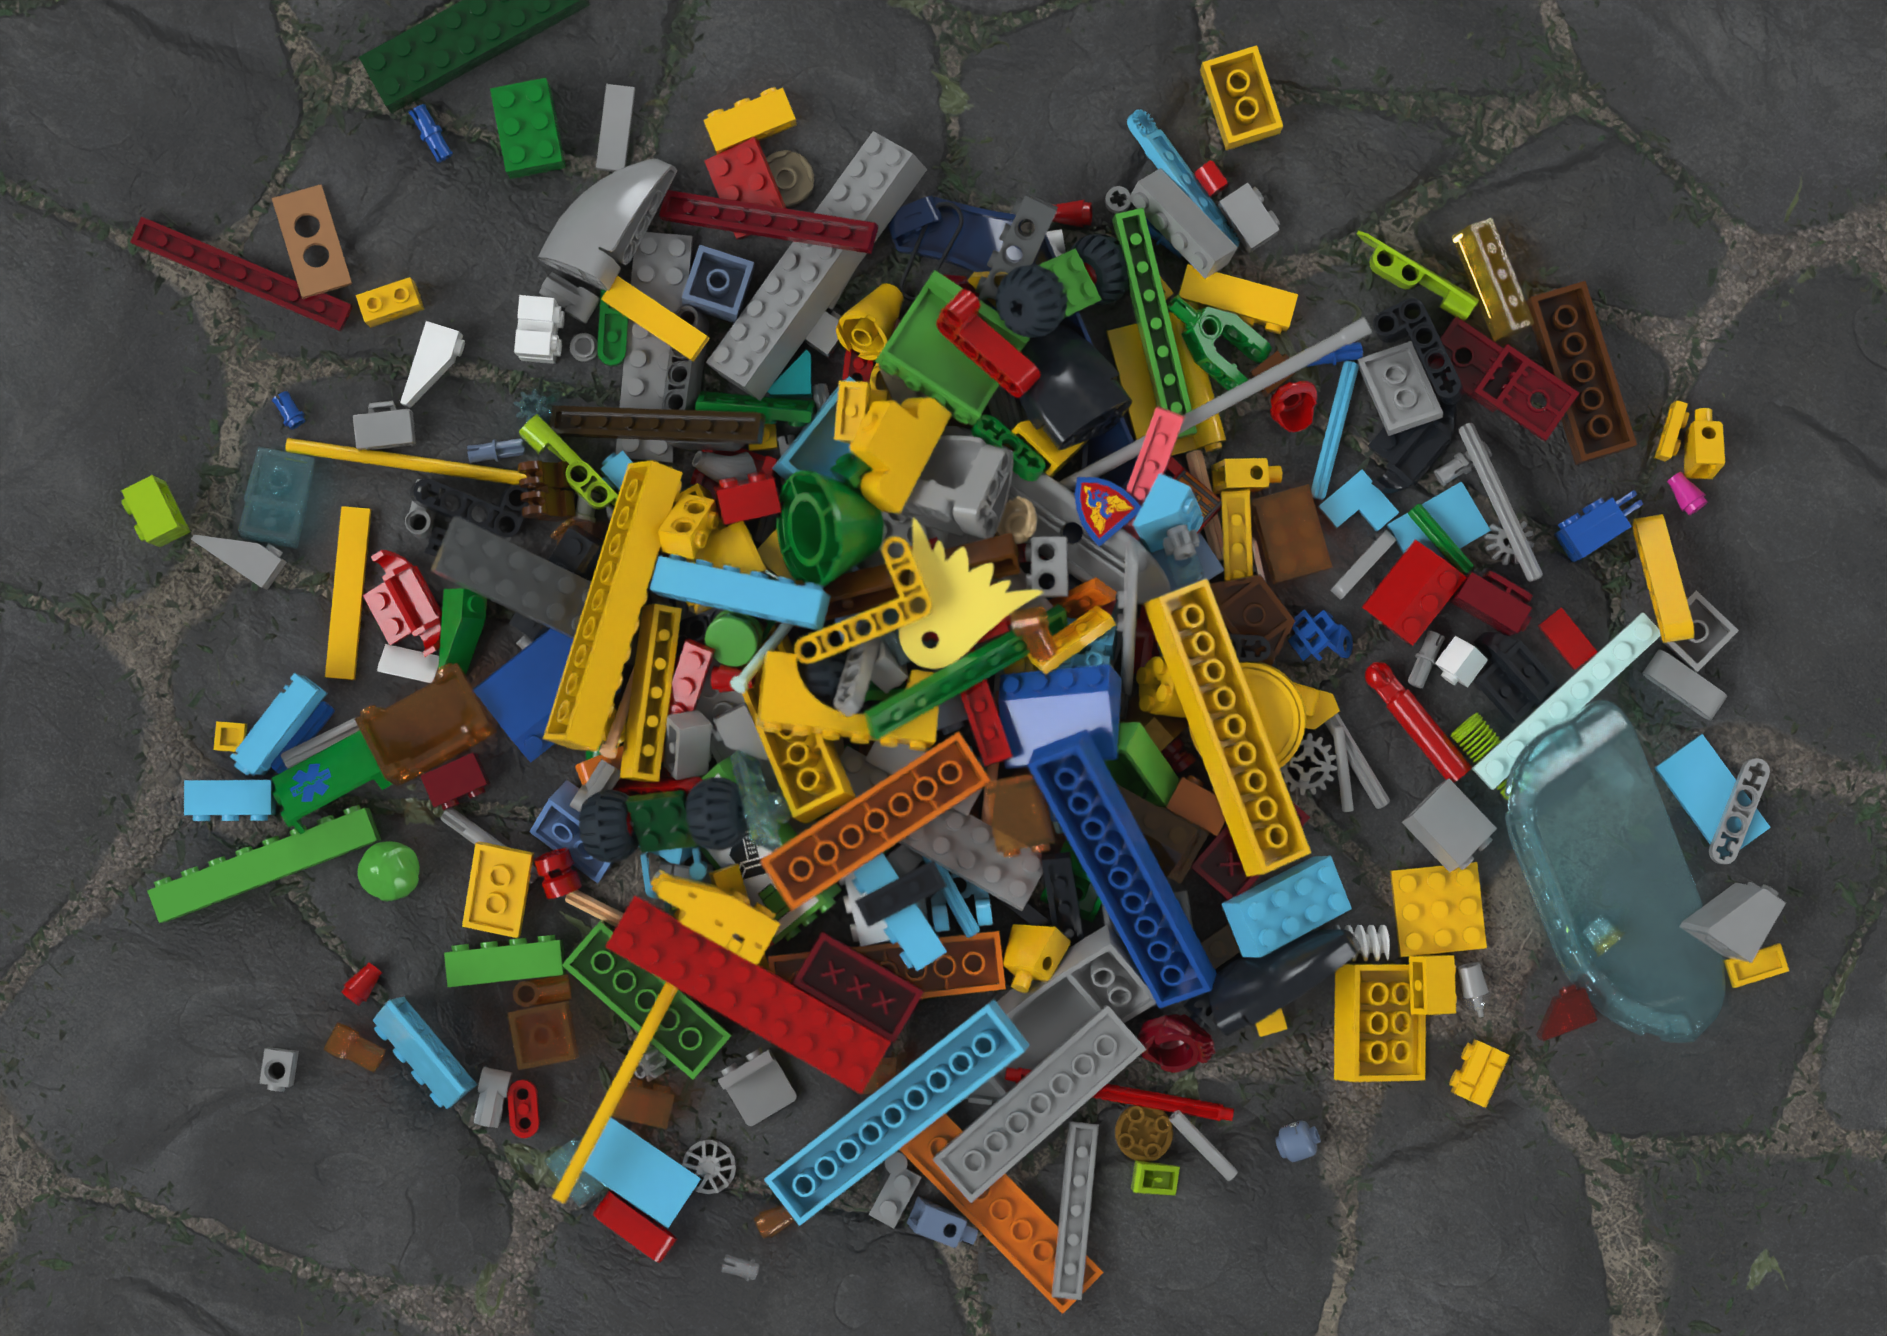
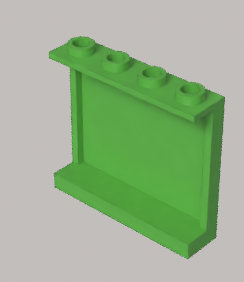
M934 270L875 362L880 364V368L886 373L897 375L903 379L906 386L910 389L921 391L929 398L935 399L943 407L951 411L958 421L965 424L969 423L973 426L980 418L982 411L999 384L946 339L937 329L936 321L941 310L962 288ZM979 300L981 306L977 315L1021 352L1030 338L1013 333L1012 330H1009L1004 325L1005 321L1001 320L997 311Z

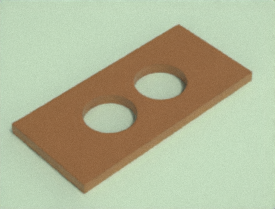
M322 185L272 198L302 299L352 285ZM305 215L313 216L320 222L317 234L309 238L301 237L295 231L296 221ZM313 245H321L329 252L327 263L321 267H311L304 261L305 251Z

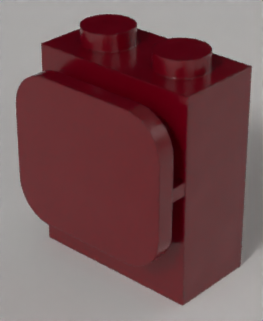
M1492 571L1484 573L1482 577L1473 572L1465 575L1467 578L1449 599V602L1507 636L1515 633L1518 634L1520 631L1523 632L1532 618L1528 615L1532 608L1526 605V603H1529L1533 596Z

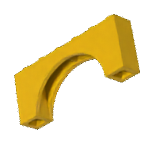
M767 650L763 659L756 726H764L763 730L768 732H781V729L793 730V734L799 736H810V733L822 734V738L838 740L842 736L850 737L851 741L855 743H868L869 740L880 741V745L885 747H897L898 744L909 745L911 750L925 751L927 747L931 748L936 740L939 705L875 740L869 734L865 714L845 716L840 711L822 704L809 693L799 676L795 654ZM912 670L908 675L905 690L936 672Z

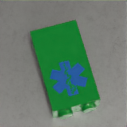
M361 729L272 777L276 788L272 793L277 803L284 808L281 815L288 827L294 826L302 834L306 831L300 818L372 779L375 780L382 790L393 784L375 742L364 729Z

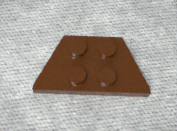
M1260 574L1209 583L1223 622L1232 634H1254L1266 638L1270 643L1271 651L1267 659L1260 662L1272 666L1295 623V619ZM1240 639L1243 649L1253 651L1255 656H1259V652L1265 649V646L1260 645L1259 640L1255 641V645L1248 646L1244 645L1246 639Z

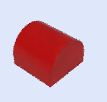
M1208 161L1194 173V176L1210 198L1228 187V181L1214 161Z

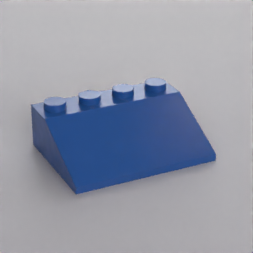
M551 628L473 689L478 698L530 763L555 744L543 739L574 640ZM620 687L615 691L614 697L621 692Z
M1107 664L1055 669L1047 674H1044L1042 671L1000 675L999 714L1013 754V758L1004 760L1005 767L1007 769L1029 767L1027 764L1034 749L1087 729L1103 760L1117 759L1122 678L1113 667Z

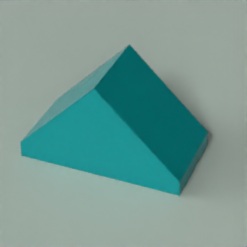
M806 350L772 384L767 394L773 398H812L811 353Z

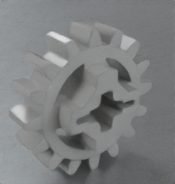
M1311 733L1307 734L1305 740L1302 739L1300 746L1302 745L1301 753L1296 757H1292L1280 768L1284 782L1290 784L1288 791L1293 792L1295 788H1299V795L1304 796L1306 789L1309 790L1311 795H1315V787L1317 786L1321 790H1325L1324 781L1332 782L1334 780L1329 775V772L1337 770L1336 766L1331 765V761L1337 758L1336 755L1328 754L1332 746L1326 745L1323 747L1321 745L1322 737L1312 741ZM1314 748L1321 753L1324 761L1317 759L1314 755ZM1308 757V762L1312 763V765H1318V767L1309 768L1305 773L1302 766L1293 764V762H1299ZM1287 768H1292L1298 775V781H1295L1290 776ZM1315 772H1323L1318 780L1309 784L1311 775Z

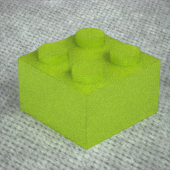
M151 475L121 490L124 499L121 500L123 507L129 515L133 514L137 522L134 528L142 541L146 540L149 544L162 547L191 532L166 481Z

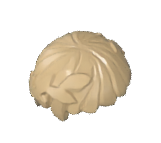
M1019 496L1007 501L996 534L999 536L1012 532L1016 544L1028 541L1036 531L1037 516L1034 505L1026 498Z

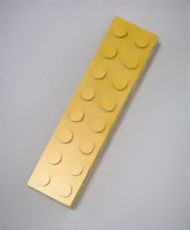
M765 621L759 623L762 628V632H764L766 627L768 626V623H766ZM776 621L759 650L782 622ZM788 634L774 650L775 652L795 653ZM750 661L742 666H736V668L745 669ZM763 665L755 674L754 689H747L742 693L755 726L757 724ZM756 726L794 819L807 824L856 798L832 740L822 738V734L810 733V736H799L793 734V730L781 729V732H768L763 730L764 726Z

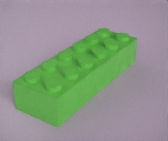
M599 921L562 966L639 1032L666 981L606 948L605 946L615 930L605 921ZM678 989L650 1043L694 1080L730 1039L733 1033L690 995Z

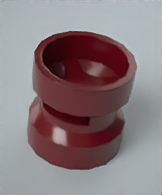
M1180 737L1160 751L1176 775L1180 774L1197 760L1192 752H1187L1184 749L1185 743Z

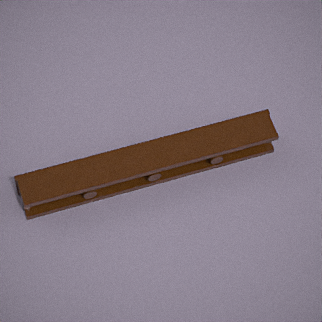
M1012 532L944 549L945 561H947L958 549L964 547L969 563L968 572L981 565L992 563L993 574L991 580L1021 573L1018 560L1019 552ZM887 563L842 574L823 586L822 591L830 596L824 621L872 610L899 599L900 596ZM910 569L904 570L900 575V582L906 587L909 583Z

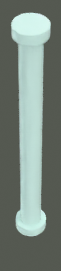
M782 622L742 673L731 680V687L735 691L744 693L748 689L749 681L763 665V659L767 650L774 651L794 625Z

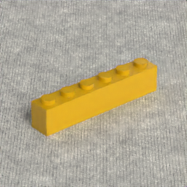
M659 604L646 605L642 608L620 778L659 782L681 608Z

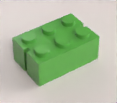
M1140 722L1119 723L1117 759L1103 760L1114 782L1155 806L1166 807L1180 779Z

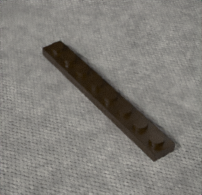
M552 405L549 426L560 437L762 444L766 416L756 412Z

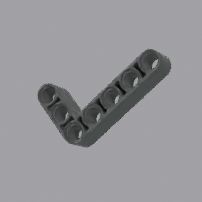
M683 306L678 309L675 315L687 323H690L695 318L692 326L708 336L709 321L705 315L692 306ZM707 343L694 362L670 347L662 409L677 410L679 403L683 401L682 407L678 410H695L696 400L701 391ZM687 373L686 379L681 382L683 375ZM665 441L678 449L737 451L744 446V443Z

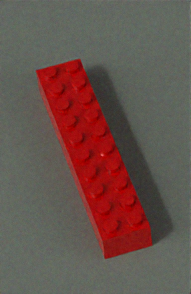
M634 896L605 946L860 1094L863 1093L891 1043L890 1040L759 964L755 965L685 926L675 916L640 896Z

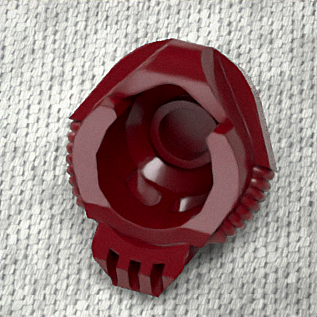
M1186 1014L1166 1015L1149 1020L1142 1025L1137 1039L1146 1048L1140 1055L1148 1061L1160 1064L1161 1069L1167 1072H1181L1195 1066L1198 1062L1207 1063L1215 1053L1212 1036Z

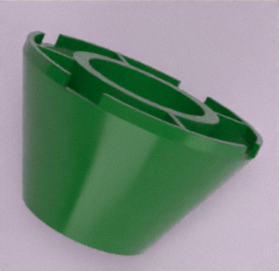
M810 470L795 472L786 480L779 496V502H783L782 517H778L776 521L777 536L783 560L796 581L801 580L805 584L812 583L823 587L878 551L884 534L882 512L862 495L861 489L853 488L843 482Z

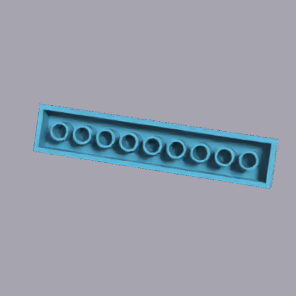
M993 999L764 1179L800 1226L1017 1058L1030 1046L1029 1043Z

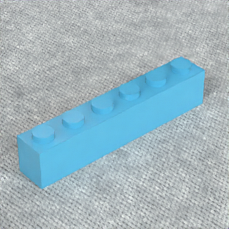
M669 554L668 558L658 556L649 589L662 597L815 630H822L830 601V596L822 591L823 587L816 584L806 583L805 587L795 585L794 580L784 577H778V580L774 581L767 579L768 575L760 572L751 571L750 575L741 574L740 569L724 565L723 569L713 568V563L704 560H696L695 564L686 562L685 557Z

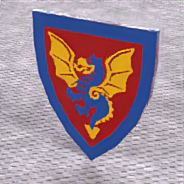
M1077 477L1075 488L1076 510L1082 526L1090 538L1100 547L1139 513L1141 506L1128 492L1110 481L1095 477Z

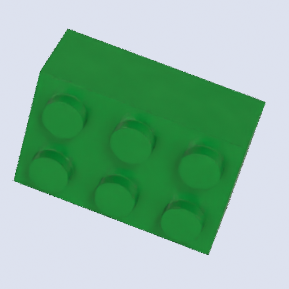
M547 78L490 88L505 170L509 178L512 179L566 168L551 87Z

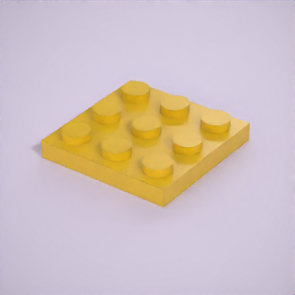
M1471 862L1463 870L1458 867L1450 873L1443 865L1390 871L1399 957L1487 948L1477 862Z

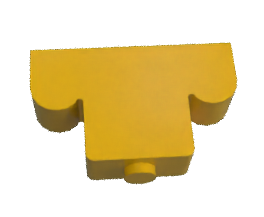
M907 398L901 406L895 401H874L867 414L862 418L860 427L850 444V450L873 469L872 472H868L862 478V495L882 512L900 513L952 414L933 398Z

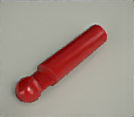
M1374 662L1366 668L1365 680L1367 684L1380 695L1387 704L1386 708L1445 780L1449 778L1455 783L1472 769L1470 763L1410 690L1405 689L1393 675L1389 665L1383 662Z

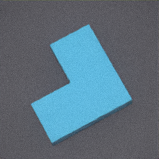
M1360 470L1318 506L1335 528H1338L1356 511H1359L1376 532L1399 513L1387 497L1371 484L1373 481L1363 470Z

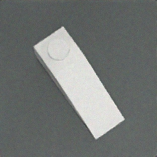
M426 321L400 402L404 407L411 408L455 363L456 356L460 357L462 355L465 340H462L463 335L459 331Z

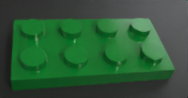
M701 391L696 400L695 410L756 412L766 416L765 424H776L777 420L788 421L790 426L803 427L805 423H811L815 410V401L764 396L759 401L751 395Z

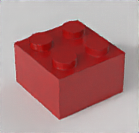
M764 471L748 473V479L738 481L736 477H729L719 480V485L713 486L720 519L724 525L781 513L775 480L770 474L766 475Z

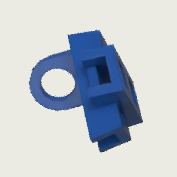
M1304 609L1294 618L1295 623L1292 629L1295 634L1288 639V642L1302 661L1311 654L1318 661L1322 660L1323 658L1319 652L1326 646L1330 647L1341 658H1349L1353 649V638L1350 631L1342 624L1335 623L1332 619V614L1325 610H1322L1317 616L1312 618ZM1306 618L1307 621L1298 627L1297 625ZM1318 633L1319 636L1310 643L1308 640ZM1344 638H1346L1347 647L1345 651L1343 647Z

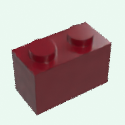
M474 752L420 776L433 807L439 808L442 806L443 811L457 806L459 798L468 795L472 799L485 793L484 787L491 785L477 753Z

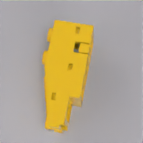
M661 869L655 873L650 882L653 886L651 890L658 897L678 907L674 916L680 923L755 965L760 961L780 926V923L774 919L776 914L772 910L758 902L754 906L750 905L751 900L733 888L727 892L713 884L670 875Z

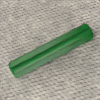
M1421 504L1415 505L1408 512V515L1450 564L1463 575H1466L1474 567L1472 562Z

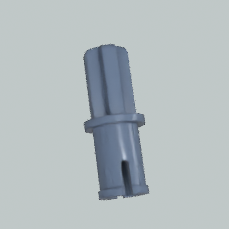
M521 438L500 442L493 439L491 443L468 445V459L470 464L487 460L499 462L500 458L524 455L526 452L525 442Z

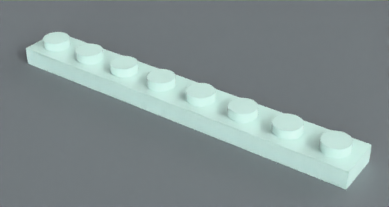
M1644 612L1640 613L1472 768L1473 771L1491 790L1495 789L1661 636L1659 628Z

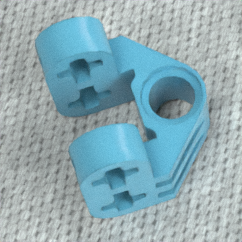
M951 873V874H950V876H951L952 879H953V878H956V877H959L958 875H956V874H954V873ZM966 881V888L960 894L963 898H969L971 894H974L978 926L993 925L989 893ZM940 890L931 897L935 932L949 931L946 900Z

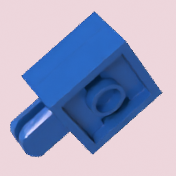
M1635 490L1617 501L1613 497L1604 501L1601 497L1582 509L1584 515L1581 517L1576 513L1558 524L1561 530L1554 533V536L1572 563L1584 558L1632 527L1625 516L1642 506L1643 502L1640 499L1622 511L1619 506L1637 495Z

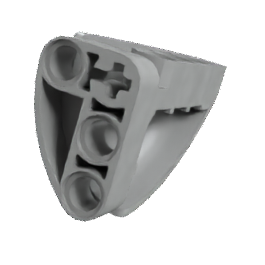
M653 158L631 164L601 179L585 190L558 219L543 245L538 259L566 274L602 290L609 291L621 269L616 261L626 265L633 258L677 173V169L673 165Z
M940 436L902 511L896 514L910 520L915 518L920 524L958 537H964L966 534L983 539L993 537L1004 513L1010 490L1013 469L1012 451L988 445L981 438ZM868 472L863 473V474L859 477V479L862 481V478H863L864 475L867 474ZM861 483L856 488L861 489Z

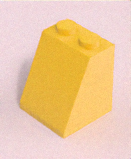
M1030 420L1019 422L1011 431L1044 459L1045 469L1043 472L1051 478L1068 464L1087 442L1084 441L1064 450H1058L1043 431V427L1035 429ZM1003 444L1015 452L1012 446H1010L1009 444Z
M744 521L735 522L708 536L704 548L699 550L694 559L685 557L686 562L695 564L696 560H704L713 563V568L723 569L724 565L740 569L741 574L750 575L751 571L763 574L766 571ZM686 602L688 607H693L695 614H699L713 608L709 606Z

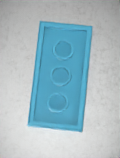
M1700 734L1654 768L1703 836L1711 844L1736 779L1704 735ZM1744 790L1738 793L1737 800L1740 805L1748 806L1752 802ZM1757 808L1740 849L1771 828ZM1733 816L1728 819L1726 825L1731 833H1737L1741 829L1742 824L1739 818ZM1722 833L1721 838L1727 840L1723 847H1717L1716 851L1720 853V859L1723 856L1730 855L1726 847L1729 841L1735 843L1736 838L1727 837Z
M613 1118L609 1119L583 1169L584 1172L667 1228H669L701 1180V1178Z

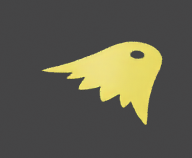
M913 518L912 552L931 596L933 609L926 618L899 628L900 644L908 658L917 665L931 669L946 667L959 660L982 636L1007 615L1036 598L1044 591L1022 590L1005 593L1011 583L1010 580L998 582L990 587L993 574L992 563L981 565L968 572L969 563L964 547L958 549L945 561V552L941 541H938L933 551H931L923 529L918 521ZM910 570L908 586H911L916 579L915 573ZM916 597L913 599L911 609L914 613L921 614L926 610L927 603L924 598ZM933 631L939 636V643L935 648L929 649L922 644V636L925 632Z

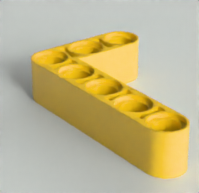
M891 537L885 541L882 548L884 559L900 598L801 638L795 645V655L798 660L804 663L820 661L930 615L933 609V602L912 549L906 540L900 537ZM895 542L902 543L905 550L903 556L898 559H893L889 554V547ZM910 569L915 573L916 579L911 586L906 587L900 582V575L904 570ZM916 597L924 598L927 603L926 610L921 614H916L911 609V602ZM889 608H894L899 613V620L894 625H888L884 621V613ZM862 619H867L872 626V630L867 636L859 635L856 629L857 623ZM835 630H839L844 635V643L837 648L833 647L829 642V636ZM809 641L813 642L817 648L816 655L810 659L802 654V646Z

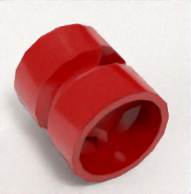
M568 847L547 852L533 860L538 875L544 877L542 886L547 899L564 896L582 887L577 871L571 869L574 862ZM560 868L559 872L553 873V870Z

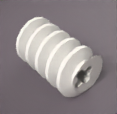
M1339 925L1333 926V929H1341ZM1351 925L1344 927V929L1350 931L1361 945L1358 953L1362 954L1364 961H1368L1370 953H1373L1376 961H1379L1381 954L1385 953L1388 961L1389 933L1385 925H1380L1378 932H1376L1374 925H1369L1366 933L1362 925H1357L1355 932H1353ZM1358 953L1352 958L1353 961H1356Z

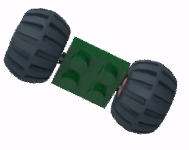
M719 777L708 778L696 784L690 790L688 798H686L684 790L629 796L617 790H602L594 793L582 804L579 814V830L582 844L587 853L602 862L612 863L624 860L632 855L638 846H640L641 852L696 847L697 844L709 850L722 851L734 847L745 837L748 810L745 796L739 785L729 779Z

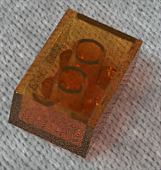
M1309 484L1251 501V508L1273 585L1332 568Z

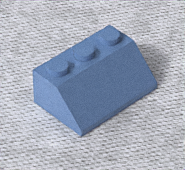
M566 780L548 799L529 832L553 850L568 847L574 862L573 865L596 883H599L614 862L599 861L591 857L585 850L579 830L580 812L570 807L579 788Z

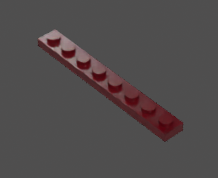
M667 190L659 213V217L663 221L868 254L872 253L879 228L875 222Z
M142 216L130 241L131 244L340 332H342L353 307L351 304L325 293L302 299L297 281Z

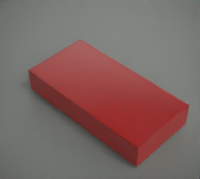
M1562 607L1538 625L1573 670H1576L1598 652Z

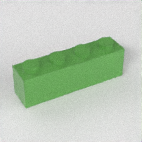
M555 935L538 936V942L527 943L526 938L510 939L507 946H498V941L480 943L481 948L470 950L469 944L451 946V952L444 953L447 987L566 974V969L562 966L565 962L563 939L555 940Z

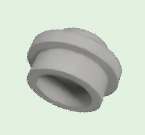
M580 333L572 339L570 352L578 361H591L598 354V342L591 334Z

